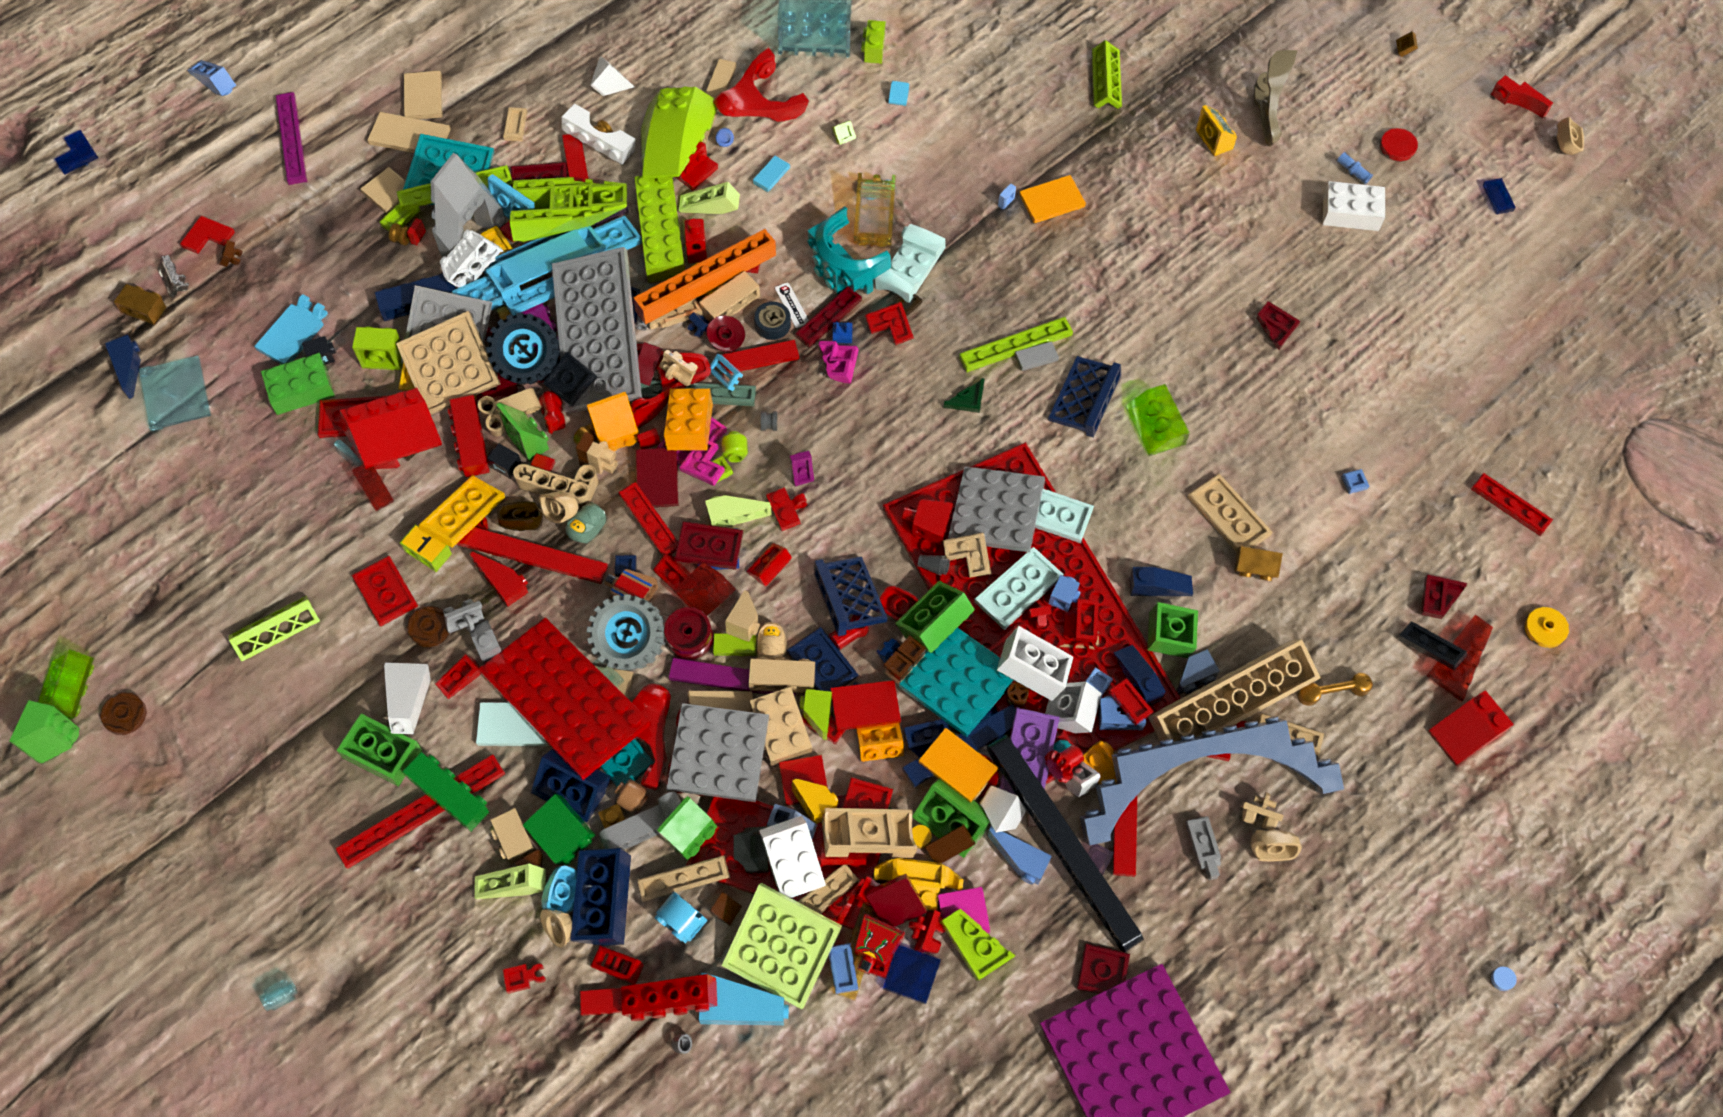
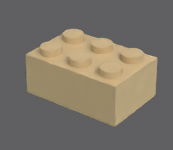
M791 687L750 700L751 712L769 714L764 749L770 767L779 764V762L788 761L812 752V745Z

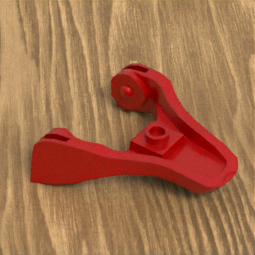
M768 47L752 61L742 79L731 89L720 92L714 98L713 103L719 109V112L725 116H759L771 118L777 122H784L801 116L805 112L809 100L804 93L794 95L786 102L769 101L762 96L753 81L760 78L766 79L775 71V55Z
M637 344L638 356L643 344ZM665 351L661 352L655 369L662 385V393L650 399H637L630 404L637 429L652 420L666 406L669 401L670 389H683L687 387L674 377L671 380L665 378L666 372L659 367ZM680 353L684 362L687 364L693 362L698 367L691 384L703 381L710 375L711 367L704 355Z
M650 683L643 686L632 703L652 724L636 738L646 742L651 747L655 758V763L651 764L644 773L641 784L646 788L656 791L661 784L667 764L664 732L671 695L661 685Z

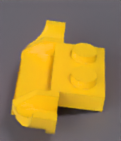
M894 858L877 865L874 871L873 880H892L907 874L929 910H937L940 888L947 887L962 890L964 879L952 869L939 862Z

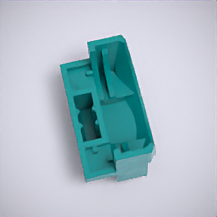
M844 206L807 231V242L811 249H813L814 271L818 277H822L825 280L827 287L833 289L837 294L846 287H850L854 292L859 289L868 295L873 292V279L891 268V256L888 251H885L869 259L854 260L839 243L835 245L832 242L834 240L832 235L849 224L847 218L848 208Z

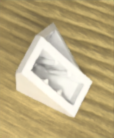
M602 56L599 57L590 86L602 96L634 87Z
M994 786L988 788L980 802L996 833L1016 829L1026 812L1017 795Z

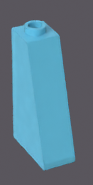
M711 975L716 978L717 1006L709 1007V1011L699 1012L700 1024L784 1026V1019L789 1018V1005L785 1004L784 997Z

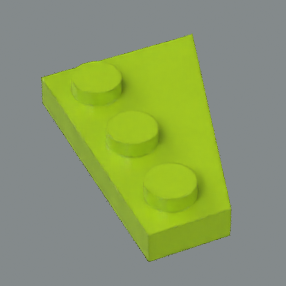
M962 909L957 910L940 921L976 981L981 980L1015 957L1011 951L1006 950L999 944L1000 942L996 938L991 937Z

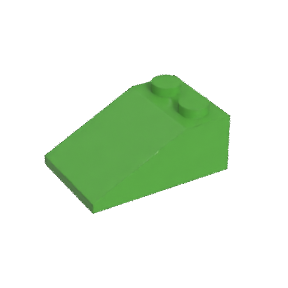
M500 402L496 404L506 434L529 462L534 459L536 453L541 455L549 450L547 435L543 430L539 431L536 428L537 424L532 417L528 418L523 411Z

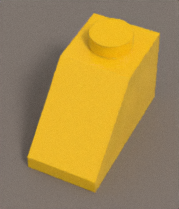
M800 779L792 780V792L809 819L814 823L822 822L825 808H837L839 804L838 799L833 792L830 793L826 786Z

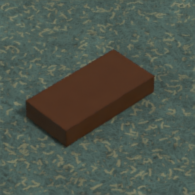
M963 824L928 844L925 848L934 862L942 864L975 845V841Z

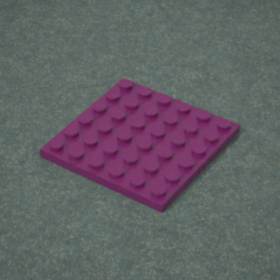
M1163 964L1149 969L1039 1024L1085 1117H1185L1231 1093Z

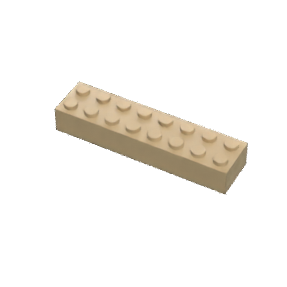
M1290 640L1153 713L1148 718L1159 741L1173 739L1174 742L1180 741L1182 736L1194 734L1195 737L1203 736L1202 732L1208 730H1215L1217 733L1224 731V727L1237 724L1321 677L1303 640Z

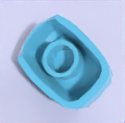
M559 866L554 869L543 890L541 899L542 909L558 910L564 913H569L573 910L577 870L568 866Z

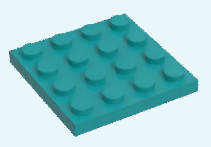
M420 134L403 190L431 183V180L453 153L457 154L474 173L488 170L493 159L494 148Z
M957 627L932 653L927 652L903 681L899 683V688L967 737L1015 680L997 671L1000 657Z

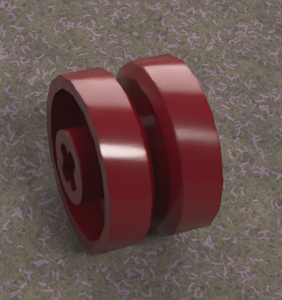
M683 607L674 611L665 623L664 633L669 648L677 657L685 660H694L702 657L709 651L713 643V632L709 619L703 611L694 607Z

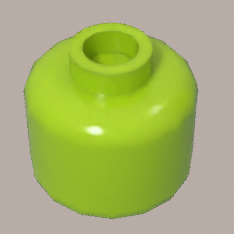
M732 431L722 438V454L729 462H741L748 455L747 438L743 434Z

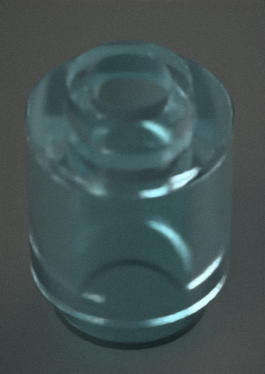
M284 979L265 989L264 993L260 994L259 997L266 1011H275L296 999L295 994L298 991L293 981L288 982Z

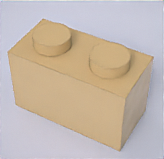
M515 808L491 819L493 827L490 828L494 840L499 839L502 845L498 849L503 860L508 859L512 865L535 851Z

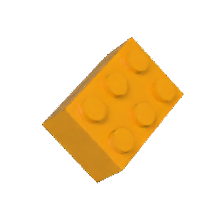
M670 389L664 430L667 450L708 449L713 408L710 389Z

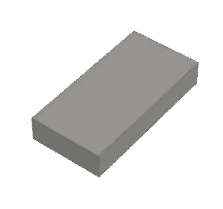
M1052 342L1015 352V357L1021 371L1056 362L1059 359Z

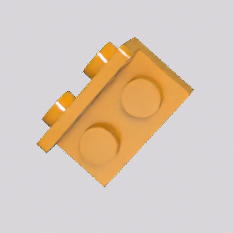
M899 723L856 728L862 762L904 756L903 738Z
M1102 741L1095 743L1083 754V762L1100 774L1099 785L1102 784L1101 781L1107 779H1115L1117 781L1112 760L1114 750L1108 743H1103Z

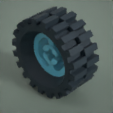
M517 313L514 316L510 314L506 316L505 320L500 319L497 322L498 326L491 329V337L488 336L487 338L489 347H486V351L490 357L488 358L489 362L494 366L493 369L501 377L522 385L535 384L537 381L546 379L545 377L557 365V358L560 356L559 340L556 338L554 330L541 318L532 314ZM523 335L530 336L529 340H519L523 346H528L527 350L530 354H534V345H538L537 356L533 361L526 364L519 363V359H529L530 357L523 352L520 353L522 349L517 344L514 345L515 353L511 355L513 341Z

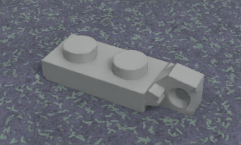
M1205 816L1187 820L1185 824L1200 869H1205L1208 880L1218 879L1220 874L1217 866L1221 865V855L1209 817Z

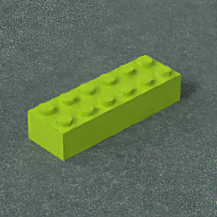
M636 176L635 185L648 283L666 281L685 271L673 177L643 179V176Z

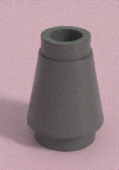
M943 555L919 556L918 567H922L939 576L942 574L946 575L949 570L950 559Z

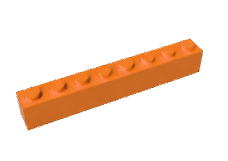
M766 229L757 232L633 297L635 312L645 325L731 280L734 276L776 256V241Z

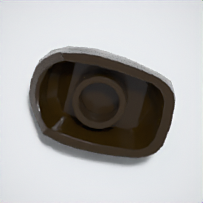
M512 502L499 506L497 519L499 526L507 530H538L543 523V513L535 502Z

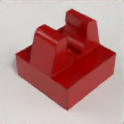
M1051 606L1027 610L1028 619H1034L1036 628L1047 626L1046 617L1052 614Z

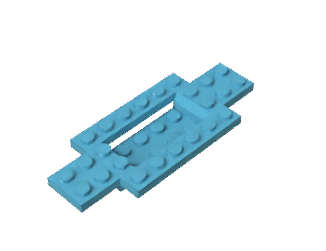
M624 215L595 229L588 226L539 238L495 258L496 261L490 263L484 270L485 277L457 288L452 293L493 302L491 310L505 304L509 312L514 316L517 313L555 298L553 277L520 291L519 287L521 284L551 272L552 263L625 247L628 250L642 244V237Z

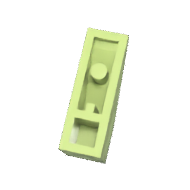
M729 182L721 183L681 195L679 211L681 213L725 214L738 210L740 194Z
M726 495L721 497L714 496L709 500H705L706 510L712 526L729 527L772 515L770 502Z
M525 864L475 876V899L524 896L543 892L546 885V869L532 864Z

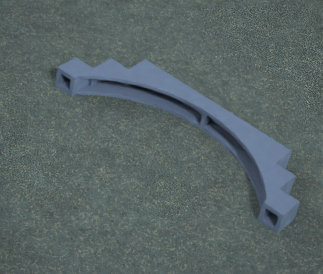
M1278 716L1265 718L1266 722L1259 724L1257 721L1244 723L1245 727L1237 728L1236 725L1223 728L1224 731L1217 733L1215 730L1202 732L1203 736L1185 735L1181 737L1180 741L1174 742L1173 739H1166L1160 741V745L1152 746L1151 743L1139 746L1138 750L1131 751V748L1120 749L1118 754L1112 755L1117 781L1115 779H1107L1101 781V785H1096L1101 812L1098 809L1085 812L1086 815L1080 816L1084 841L1088 845L1111 841L1110 834L1119 817L1141 790L1170 769L1201 757L1228 753L1249 754L1269 758L1302 775L1314 785L1316 792L1322 794L1344 790L1339 763L1332 762L1330 759L1317 761L1313 742L1306 741L1304 738L1291 740L1287 721L1279 719Z

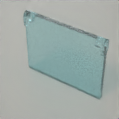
M199 356L139 369L151 431L211 416Z

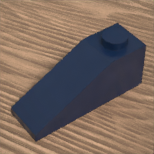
M125 335L107 342L105 345L121 388L128 398L131 399L134 397L141 362L138 352L141 349L136 340L132 341L129 335Z
M1156 567L1132 568L1129 576L1130 596H1193L1191 575Z
M1130 645L1114 652L1113 655L1125 677L1146 703L1150 706L1162 701L1166 691L1157 674L1137 649Z

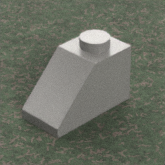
M488 620L474 625V631H471L470 635L485 664L495 655L501 653L502 650Z

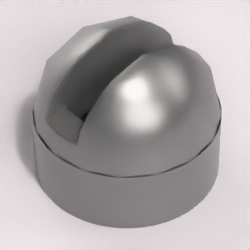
M687 1034L675 1036L671 1043L672 1049L679 1054L688 1053L692 1048L691 1037Z

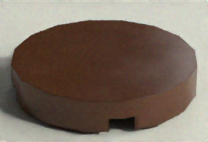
M423 607V609L414 612L408 621L407 629L410 638L422 647L437 646L445 641L449 635L446 630L443 610L438 607Z
M122 692L117 694L118 696L108 699L102 707L100 714L104 727L115 735L133 733L141 727L147 714L145 703L137 695Z

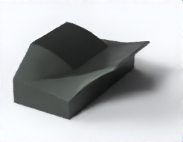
M767 826L748 827L743 832L734 835V859L743 865L746 873L769 872L768 857L759 830L767 828Z

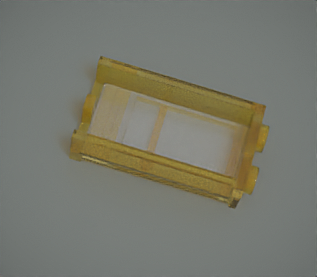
M858 173L854 243L860 246H867L868 244L879 247L891 246L896 175H892V181L881 180V176L878 174L873 175V180L862 179V173Z

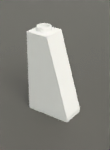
M385 663L387 710L391 733L414 734L431 681L428 664Z

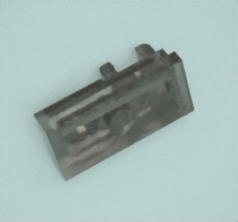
M169 255L161 256L158 271L170 297H175L178 291H187L189 283H184L186 276L176 274V266L172 263Z

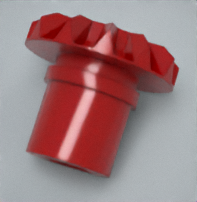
M1071 745L1063 752L1050 750L1044 756L1045 765L1049 768V772L1059 782L1064 783L1069 782L1073 778V768L1084 761L1082 751L1075 745Z

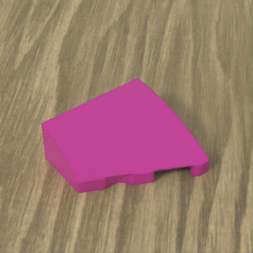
M819 341L829 378L851 384L859 351L857 346L838 345L836 341Z
M982 887L938 894V906L941 912L940 916L943 919L962 909L985 932L990 933Z

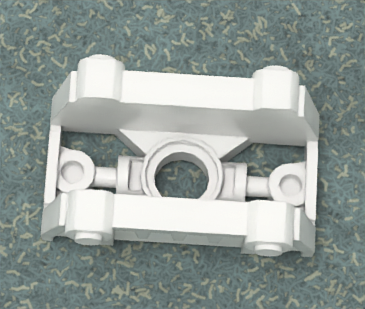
M468 229L464 231L463 238L448 256H443L440 260L445 279L458 288L476 281L490 263L496 261V256L503 252L500 246ZM459 274V277L454 281L455 276Z

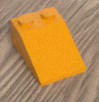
M626 392L587 405L598 444L606 441L608 448L616 451L619 448L632 446L638 442L637 435L639 433Z

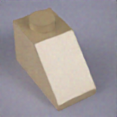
M744 590L727 617L725 624L727 634L749 642L752 636L758 633L760 624L758 623V614L749 592Z

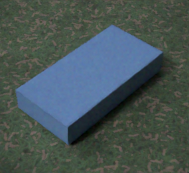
M851 944L833 946L829 953L835 994L857 991L858 983Z

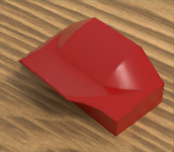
M1078 599L1075 606L1065 613L1064 634L1073 637L1077 641L1096 643L1099 601Z

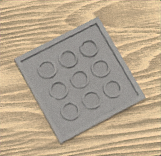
M415 285L405 339L469 311L485 344L493 302Z
M964 467L948 539L984 533L987 547L1030 552L1045 477Z
M682 703L667 790L756 802L769 714Z

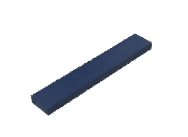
M1010 705L980 722L967 737L963 734L957 737L978 751L1012 731L1016 709L1013 705ZM920 758L907 764L902 769L913 787L935 776L918 763Z

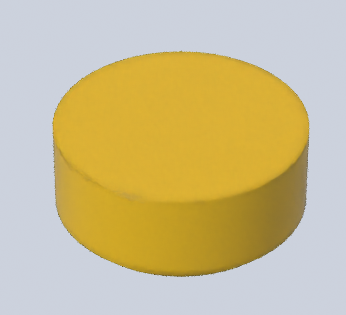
M917 825L912 828L913 839L917 848L922 849L930 844L932 834L928 827Z

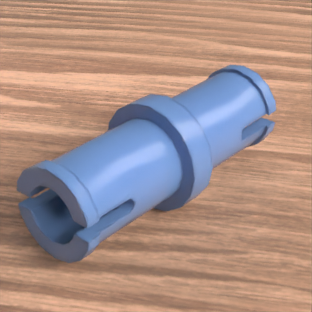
M1346 152L1342 153L1337 159V162L1344 166L1350 175L1356 176L1363 184H1367L1373 177V174L1364 169L1359 161L1353 160Z

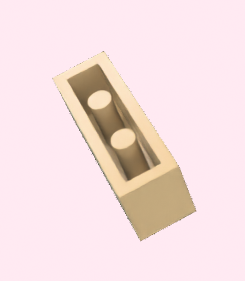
M745 271L734 276L731 281L721 285L715 292L705 296L699 302L702 315L709 322L718 316H733L760 297L759 285Z
M757 657L750 660V691L777 692L791 687L793 693H806V689L814 690L815 662L809 659L790 661L787 658L769 660L766 657Z

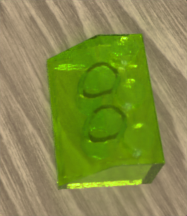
M1166 384L1147 389L1126 405L1128 414L1149 456L1186 445L1190 432Z
M70 649L52 657L37 702L54 706L69 720L77 717L81 710V705H79L81 697L85 695L88 688L86 685L87 679L94 670V665H92L94 658Z

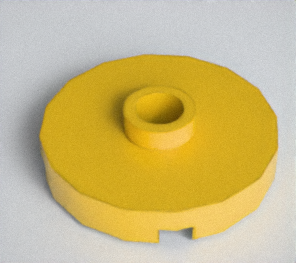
M1541 607L1532 611L1526 618L1525 632L1531 641L1534 640L1538 643L1537 645L1544 648H1553L1566 640L1569 633V624L1559 611L1549 607Z

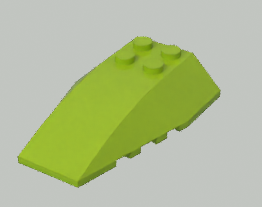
M685 86L682 88H664L659 90L649 103L641 126L643 179L679 177L690 161L689 156L696 152L697 144L705 138L704 133L712 127L717 110L713 103V97L697 87Z

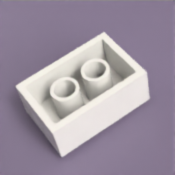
M1328 181L1323 194V225L1373 231L1380 230L1385 219V187Z
M1018 626L1005 641L997 671L1053 701L1066 687L1073 656Z
M803 816L759 830L778 892L792 898L826 886L809 829Z

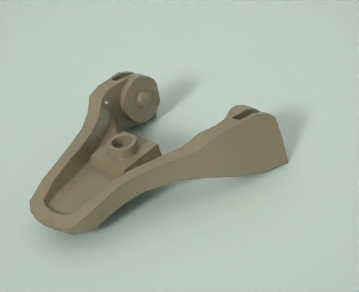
M1297 50L1276 51L1268 62V72L1260 74L1254 85V103L1259 107L1262 131L1266 144L1269 147L1279 141L1282 135L1277 120L1278 102L1283 86L1294 65Z

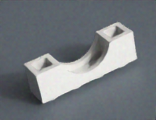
M576 104L562 116L561 129L620 164H623L635 152V138L621 130L613 133H604L596 130L590 124V112Z

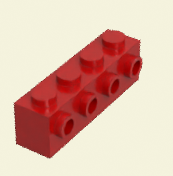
M474 395L450 399L451 408H448L450 420L453 419L454 424L451 425L453 437H457L454 447L456 453L460 454V459H457L459 470L464 472L466 478L472 475L490 473L478 405Z
M709 974L622 986V1015L629 1017L631 1021H643L645 1016L664 1018L666 1013L685 1015L688 1014V1010L695 1009L696 1012L709 1011V1007L717 1006L716 978Z

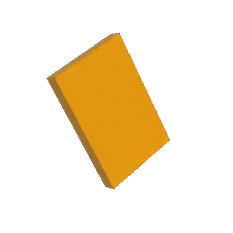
M1071 175L1019 192V196L1034 224L1084 208L1086 205Z
M947 728L943 730L918 762L970 803L998 770L997 766Z

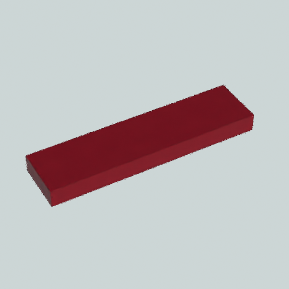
M846 287L795 333V337L810 348L833 327V322H839L862 301V296L854 292L850 287Z

